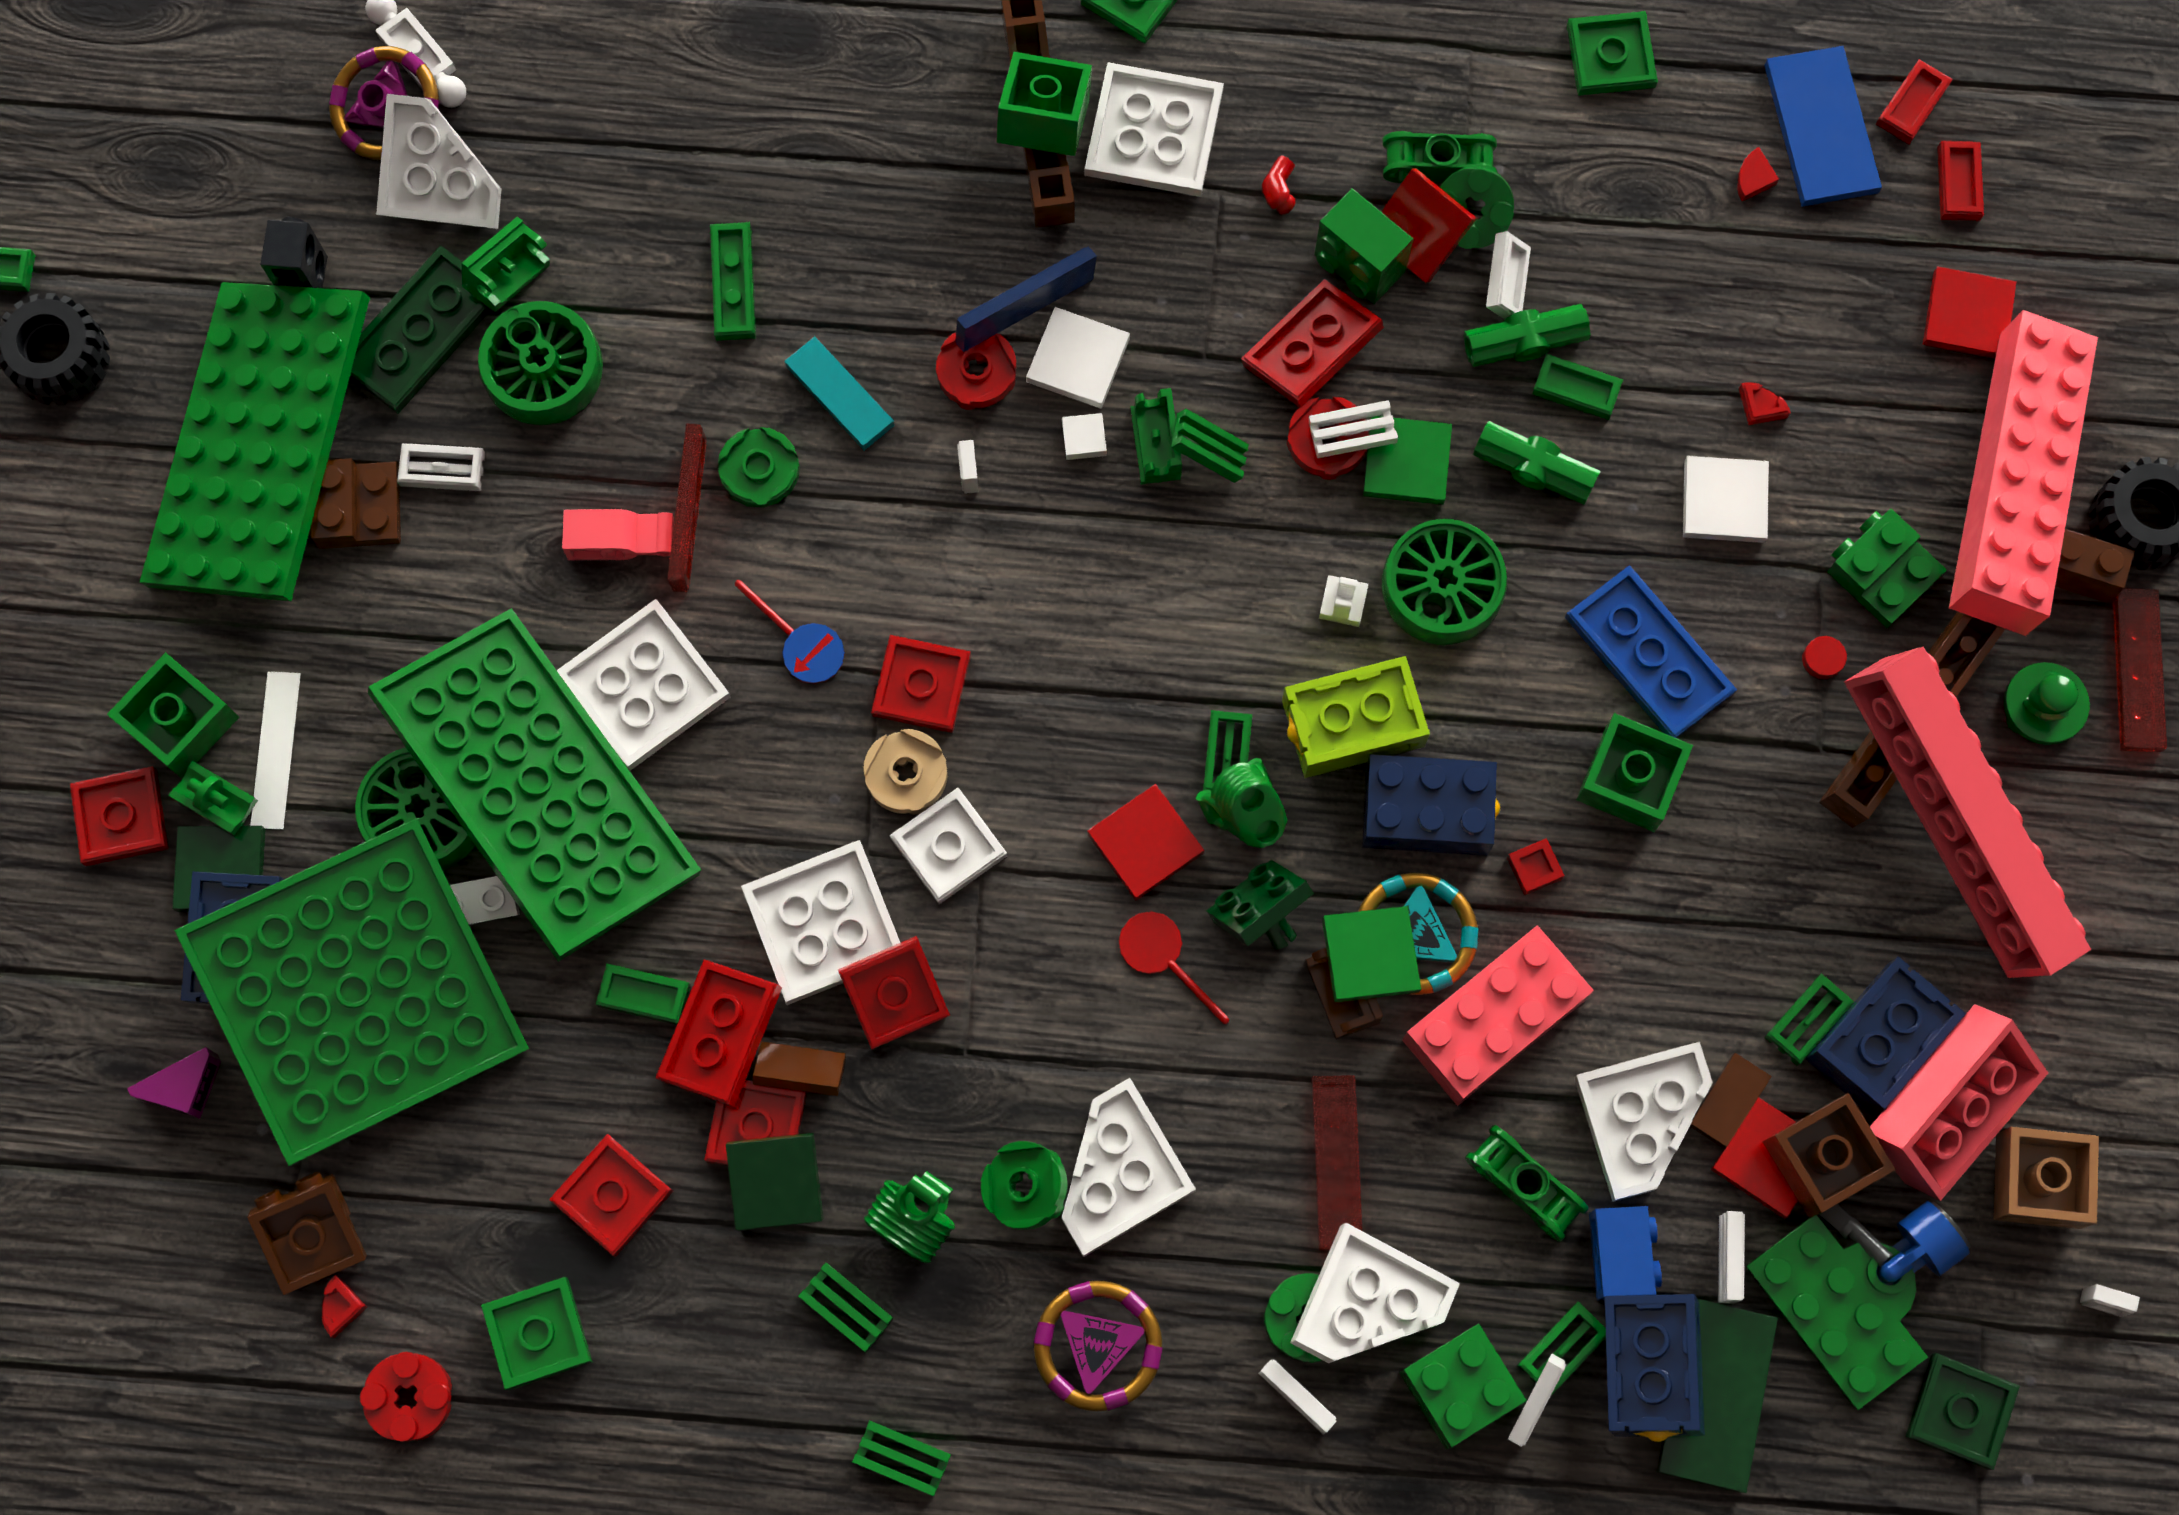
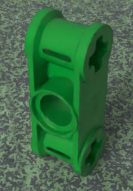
M1395 131L1388 133L1382 138L1383 147L1387 150V166L1383 169V178L1389 182L1402 183L1411 169L1415 168L1434 183H1443L1452 173L1466 167L1485 168L1497 173V169L1493 167V151L1497 148V140L1489 134L1457 135ZM1432 155H1442L1447 159V162H1439Z
M1492 1125L1489 1129L1490 1136L1475 1153L1469 1152L1466 1155V1161L1477 1173L1493 1183L1510 1200L1526 1212L1547 1235L1561 1242L1565 1238L1564 1231L1579 1213L1585 1214L1589 1207L1575 1192L1561 1184L1543 1166L1526 1153L1512 1136L1500 1127ZM1497 1148H1499V1151L1489 1161V1157ZM1520 1172H1527L1535 1178L1537 1185L1534 1194H1525L1518 1188L1517 1177ZM1563 1207H1565L1564 1210H1563V1211L1558 1215V1217L1555 1219V1216L1560 1212V1210H1561Z

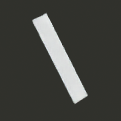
M268 672L254 788V797L258 802L252 809L250 826L262 825L265 829L284 828L301 673Z

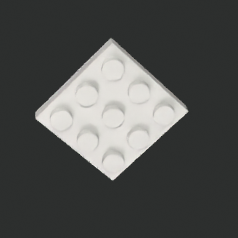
M1108 62L1084 168V176L1201 197L1224 83Z
M657 599L557 670L629 771L731 698L729 692Z
M860 840L741 886L778 984L783 987L781 992L787 1005L842 984L843 981L838 969L900 943Z

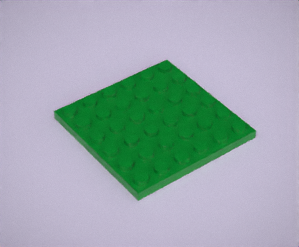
M417 818L174 930L288 1166L529 1049Z

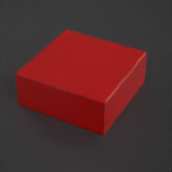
M1547 838L1512 852L1507 856L1510 867L1524 895L1560 881L1565 876Z

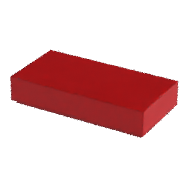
M1919 59L1875 125L1910 145L1953 79Z
M1941 141L1937 147L1940 219L1980 221L1984 216L1981 142Z

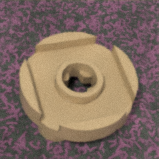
M904 729L889 736L887 734L882 736L870 747L864 761L865 782L869 793L880 806L891 812L900 814L910 813L913 815L922 813L939 799L947 783V764L942 750L933 738L921 731ZM907 762L913 763V772L916 773V776L913 779L908 778L906 781L898 780L899 773L895 771L896 766L904 767Z

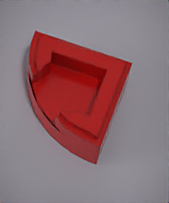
M1760 147L1754 149L1745 158L1739 171L1737 190L1742 202L1777 185L1779 181L1778 176Z
M1741 383L1739 392L1748 425L1785 419L1791 414L1786 401L1781 396L1778 397L1758 383Z
M334 1275L327 1284L322 1302V1323L332 1338L340 1334L367 1308L338 1275Z

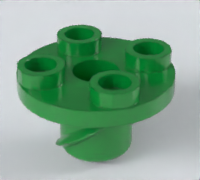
M2047 662L2029 665L2020 670L2007 685L2004 694L2006 722L2013 732L2019 733L2027 740L2038 744L2054 745L2067 742L2082 729L2087 721L2090 710L2088 692L2079 677L2066 667Z

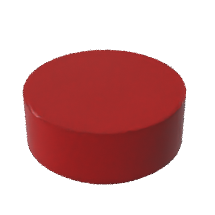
M1819 636L1813 639L1807 645L1802 655L1805 670L1811 676L1824 680L1835 677L1843 669L1847 660V653L1842 643L1830 636Z

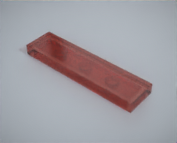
M686 424L667 578L673 592L687 593V590L690 588L707 439L700 424Z
M2124 588L2113 599L2120 751L2163 752L2167 749L2159 589Z
M1355 1075L1312 1076L1311 1078L1319 1251L1330 1250L1339 1227L1344 1223H1348L1363 1231Z

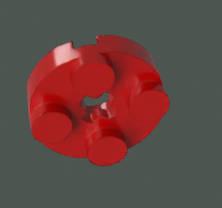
M956 332L950 335L941 346V352L936 361L937 380L944 394L965 410L984 408L1001 401L1013 389L1016 382V356L1010 343L1006 338L997 333L963 352L955 343ZM971 360H976L978 364L985 362L987 367L983 369V374L970 375L966 372L970 369L969 362Z
M1332 396V399L1321 400L1317 397L1308 400L1301 408L1295 411L1290 420L1287 447L1294 461L1302 469L1325 480H1333L1340 475L1352 471L1360 464L1367 449L1317 458L1308 422L1311 415L1357 407L1355 404L1341 397ZM1365 418V419H1360V420H1354V421L1344 422V423H1339V424H1334V425H1329V426H1324V427H1319V430H1320V429H1325V428H1330V427H1335V426H1340V425H1345V424H1350V423H1355V422H1360V421H1366V418ZM1364 431L1348 436L1335 437V440L1339 442L1369 436V433Z
M401 1352L389 1356L373 1368L361 1391L360 1402L363 1406L366 1420L378 1434L387 1439L402 1442L426 1439L442 1427L450 1414L451 1380L446 1370L437 1361L428 1356L411 1352ZM415 1386L418 1390L414 1395L417 1404L413 1408L408 1405L400 1408L397 1404L400 1398L398 1391L402 1387L410 1389Z

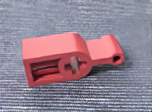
M622 509L564 510L562 549L568 560H628L635 558L637 555L672 556L674 516L672 513L667 512L637 514Z

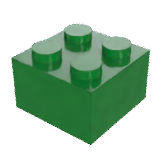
M1013 52L998 107L997 143L1075 156L1090 100L1092 65Z
M1351 188L1320 220L1314 255L1324 270L1332 274L1335 272L1343 278L1353 294L1362 299L1367 298L1371 303L1375 304L1406 272L1413 238Z
M166 652L107 713L110 718L181 779L184 777L192 761L197 763L240 718L225 702Z
M1614 713L1606 725L1576 800L1655 832L1665 818L1693 745Z
M1479 1323L1399 1372L1445 1449L1452 1448L1527 1401Z

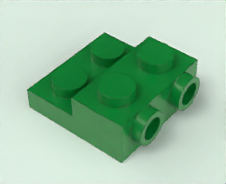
M1891 508L1883 516L1875 511L1860 526L1859 529L1864 534L1855 543L1850 538H1847L1832 553L1831 556L1836 561L1827 572L1887 629L1947 571L1940 562L1917 542L1921 536Z

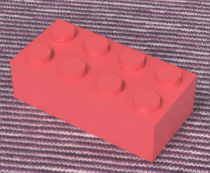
M1537 925L1408 1030L1402 1041L1458 1106L1587 1000L1594 990Z
M1974 1004L1872 1123L1870 1128L1895 1167V1171L1905 1184L1941 1201L2048 1075V1071L2012 1019Z

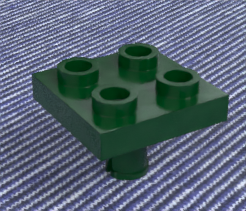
M1270 860L1253 868L1248 878L1236 888L1229 889L1220 894L1215 904L1206 912L1214 924L1245 945L1249 946L1265 933L1271 941L1273 948L1278 950L1288 946L1283 938L1284 936H1287L1290 942H1293L1297 936L1285 917L1310 898L1314 892L1306 880Z

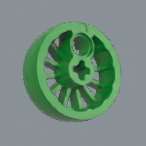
M533 301L508 309L491 323L480 343L478 369L481 381L489 397L505 414L526 424L552 425L574 417L591 402L601 382L603 359L592 329L577 313L557 303ZM540 324H550L546 337L539 326ZM564 327L570 330V332L554 346L559 328ZM530 331L531 334L535 335L530 343L518 344L517 337L522 332ZM507 341L513 353L501 351ZM577 341H583V349L565 353ZM542 358L546 364L539 367L535 361ZM498 361L516 365L512 368L495 371V365ZM586 361L583 364L582 370L568 367V365ZM563 376L578 381L575 385L569 387L560 377ZM518 379L506 391L501 386H498L499 383ZM556 384L564 394L554 399L551 385ZM530 386L526 399H516ZM544 387L547 399L543 402H536L540 388Z
M1454 519L1430 520L1407 531L1391 548L1382 574L1383 599L1395 623L1410 636L1435 645L1458 644L1483 632L1496 618L1507 590L1505 563L1495 543L1477 527ZM1433 541H1443L1446 543L1444 559L1440 558ZM1453 543L1466 547L1455 561L1451 559ZM1417 546H1425L1432 563L1413 549ZM1471 553L1476 554L1481 559L1479 562L1461 567ZM1406 558L1423 571L1398 568V564ZM1485 570L1490 575L1491 580L1469 578L1467 576ZM1442 577L1450 579L1446 589L1438 586ZM1401 579L1422 582V584L1399 591L1396 581ZM1468 589L1489 591L1490 601L1485 603ZM1418 596L1414 611H1411L1404 601ZM1458 597L1480 613L1472 619H1468ZM1428 602L1436 603L1442 608L1443 614L1435 619L1429 618L1423 613L1422 605ZM1453 609L1459 623L1445 625Z
M407 748L396 750L375 763L360 784L356 797L355 814L361 837L366 842L417 818L424 833H429L437 846V851L434 854L442 870L448 869L464 859L475 847V844L462 826H458L444 818V813L452 812L446 803H442L444 800L426 775L424 784L421 782L419 786L413 789L405 788V782L411 774H424V772ZM392 779L397 791L387 786ZM383 793L399 801L396 804H377L379 796ZM425 803L428 808L424 809V816L418 818L415 813L419 812V805ZM398 813L390 819L375 826V819L377 814ZM440 825L457 833V836L446 846H444L436 832Z

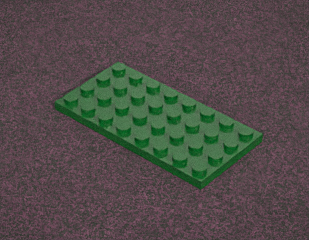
M221 283L140 583L148 588L292 601L370 297L367 294L357 290Z
M512 608L368 687L370 698L558 962L700 875V867Z

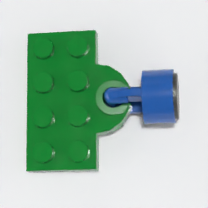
M1924 1202L1897 1223V1227L1904 1238L1892 1247L1881 1243L1893 1254L1890 1260L1881 1267L1873 1257L1868 1255L1859 1242L1843 1249L1817 1215L1807 1219L1745 1266L1855 1410L1861 1409L1928 1358L1900 1322L1912 1308L1916 1295L1914 1273L1926 1265L1934 1274L1940 1277L1970 1254V1244L1953 1219L1935 1202Z

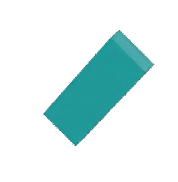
M815 336L784 361L786 368L864 451L895 426L894 420Z

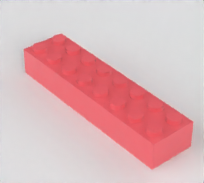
M2022 310L2001 332L1949 609L2024 636L2028 635L2050 617L2098 337L2026 310Z
M1924 646L1885 657L1844 681L2007 978L2050 976L2089 952L2091 948L2085 939L2086 933L2082 924L2072 916L2064 901L2065 895L2061 886L2051 878L2043 863L2044 857L2040 848L2030 840L2022 825L2023 818L2020 812L2009 802L2002 789V780L1994 768L1989 766L1981 751V742L1978 736L1968 728L1960 713V704L1957 698L1947 690L1939 675V666L1936 660L1926 652Z

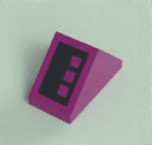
M205 1047L130 1086L127 1090L130 1096L144 1103L200 1119L221 1060L217 1053Z

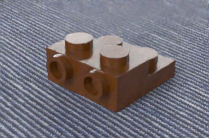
M352 458L328 460L308 535L311 536V539L319 549L401 544L400 485L397 482L399 465L396 461L355 464Z
M320 1172L309 1174L295 1183L298 1189L285 1195H281L279 1189L263 1194L254 1200L257 1207L252 1208L247 1216L283 1295L366 1259V1252L349 1218L351 1212L333 1174L322 1178Z

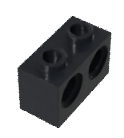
M285 217L282 221L268 220L260 265L272 284L277 286L323 288L328 256L309 223L294 217Z

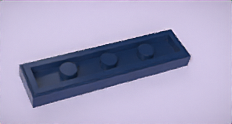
M1089 246L960 316L957 318L955 343L965 352L1094 279L1097 256Z

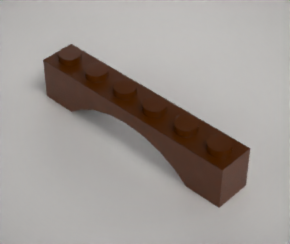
M1001 0L1009 64L1011 63L1013 52L1050 58L1042 0ZM1023 147L1035 228L1075 223V202L1066 155Z

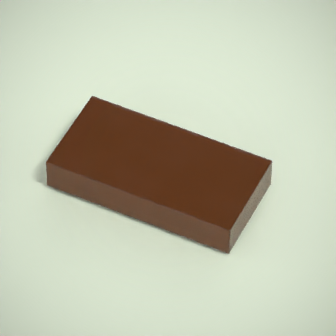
M761 1041L753 1073V1085L838 1096L846 1063V1053Z
M1734 1053L1698 1108L1690 1127L1723 1149L1726 1148L1772 1076L1737 1053Z

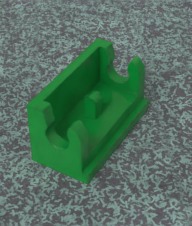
M516 217L462 262V287L496 312L550 266V259L542 252L547 246L546 242L537 233L523 224V220Z
M1171 388L1160 389L1157 393L1158 397L1150 400L1145 399L1144 394L1140 393L1135 396L1134 406H1130L1141 485L1181 480V453L1171 448L1176 423Z

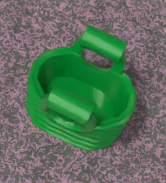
M1254 758L1248 763H1237L1226 768L1217 776L1211 791L1203 790L1196 796V800L1209 824H1214L1219 829L1229 831L1248 846L1264 848L1274 844L1283 835L1287 823L1285 809L1278 794L1272 787V781L1260 758Z
M928 1171L921 1178L914 1175L911 1181L904 1186L894 1181L886 1180L884 1181V1186L880 1188V1193L876 1195V1200L872 1202L871 1209H868V1214L864 1216V1222L877 1234L911 1257L924 1263H930L931 1258L936 1256L935 1252L941 1249V1244L946 1243L945 1239L955 1229V1223L944 1214L948 1207L949 1197L954 1189ZM915 1196L929 1205L927 1212H923L916 1207L914 1202Z

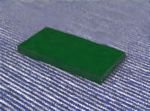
M440 245L360 335L350 378L397 414L401 412L491 311L489 307L462 287V261Z
M1698 1299L1700 1302L1705 1436H1672L1662 1441L1657 1473L1740 1493H1747L1778 1318Z

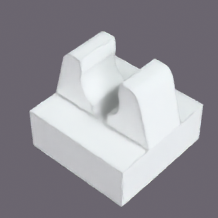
M1328 575L1319 619L1359 627L1368 584L1354 579Z

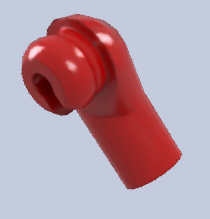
M1278 156L1262 183V192L1267 204L1271 209H1276L1279 214L1289 213L1296 203L1294 196L1289 194L1290 190L1286 184L1287 179L1295 168V164L1285 156Z

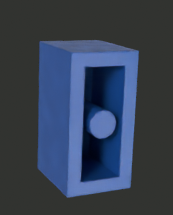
M1648 1206L1600 1208L1590 1212L1589 1221L1597 1301H1605V1296L1656 1295V1287H1661L1662 1273L1659 1261H1653L1652 1243H1657L1658 1233L1655 1217H1649Z

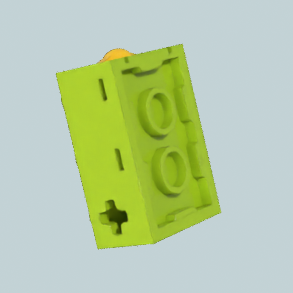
M1406 656L1284 688L1282 703L1289 724L1287 736L1295 745L1304 778L1366 763L1370 754L1393 756L1425 747L1429 738V729Z

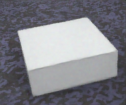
M1102 413L1062 417L1066 460L1107 456Z
M973 440L959 441L957 447L962 491L964 493L979 492Z
M2095 1284L2083 1288L2080 1303L2083 1306L2122 1317L2137 1312L2140 1297Z

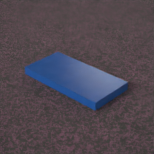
M1844 46L1768 58L1764 66L1801 206L1878 194L1882 185Z
M1630 565L1565 615V619L1659 729L1667 735L1678 738L1737 691L1734 685Z

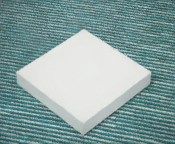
M1055 307L1027 373L1026 382L1102 409L1130 340V333Z
M1687 456L1684 462L1683 537L1765 543L1768 538L1769 461Z
M959 788L950 792L890 835L891 840L938 904H941L1007 857V852Z

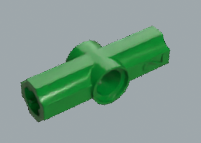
M1582 304L1539 313L1536 309L1523 310L1510 315L1504 322L1465 331L1463 335L1465 352L1468 362L1471 363L1472 367L1514 357L1516 361H1530L1545 355L1552 348L1589 340L1591 336L1590 321L1587 311L1583 308Z
M1490 421L1484 427L1473 452L1474 456L1510 471L1512 477L1526 487L1536 490L1547 488L1585 505L1600 473V470L1562 454L1561 449L1546 438L1539 436L1526 438Z

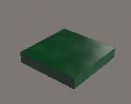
M262 825L241 826L235 836L218 826H178L172 909L176 912H189L192 871L263 875L266 829Z
M814 1133L732 1141L726 1144L736 1230L820 1222L824 1219Z
M1933 1353L1905 1437L1985 1469L1994 1470L2020 1385L1938 1353Z

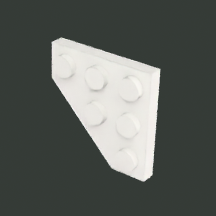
M387 94L376 215L498 229L502 189L433 102L427 98Z
M1700 1042L1585 1072L1574 1077L1613 1202L1651 1192L1658 1188L1665 1174L1664 1172L1673 1155L1678 1150L1693 1121V1117L1713 1083Z
M1130 1078L1092 1100L1073 1178L1063 1210L1062 1221L1083 1257L1196 1191Z
M1344 1223L1339 1227L1290 1343L1327 1363H1331L1445 1322L1460 1283L1352 1225Z

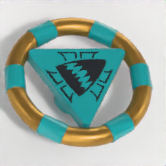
M1423 873L1399 874L1377 885L1366 896L1358 912L1376 910L1386 898L1406 889L1416 888L1404 905L1408 906L1416 959L1453 963L1441 972L1426 979H1420L1421 991L1411 994L1436 993L1453 985L1470 967L1478 946L1479 929L1476 917L1464 895L1444 879ZM1424 889L1432 891L1451 904L1456 910L1462 925L1458 956Z

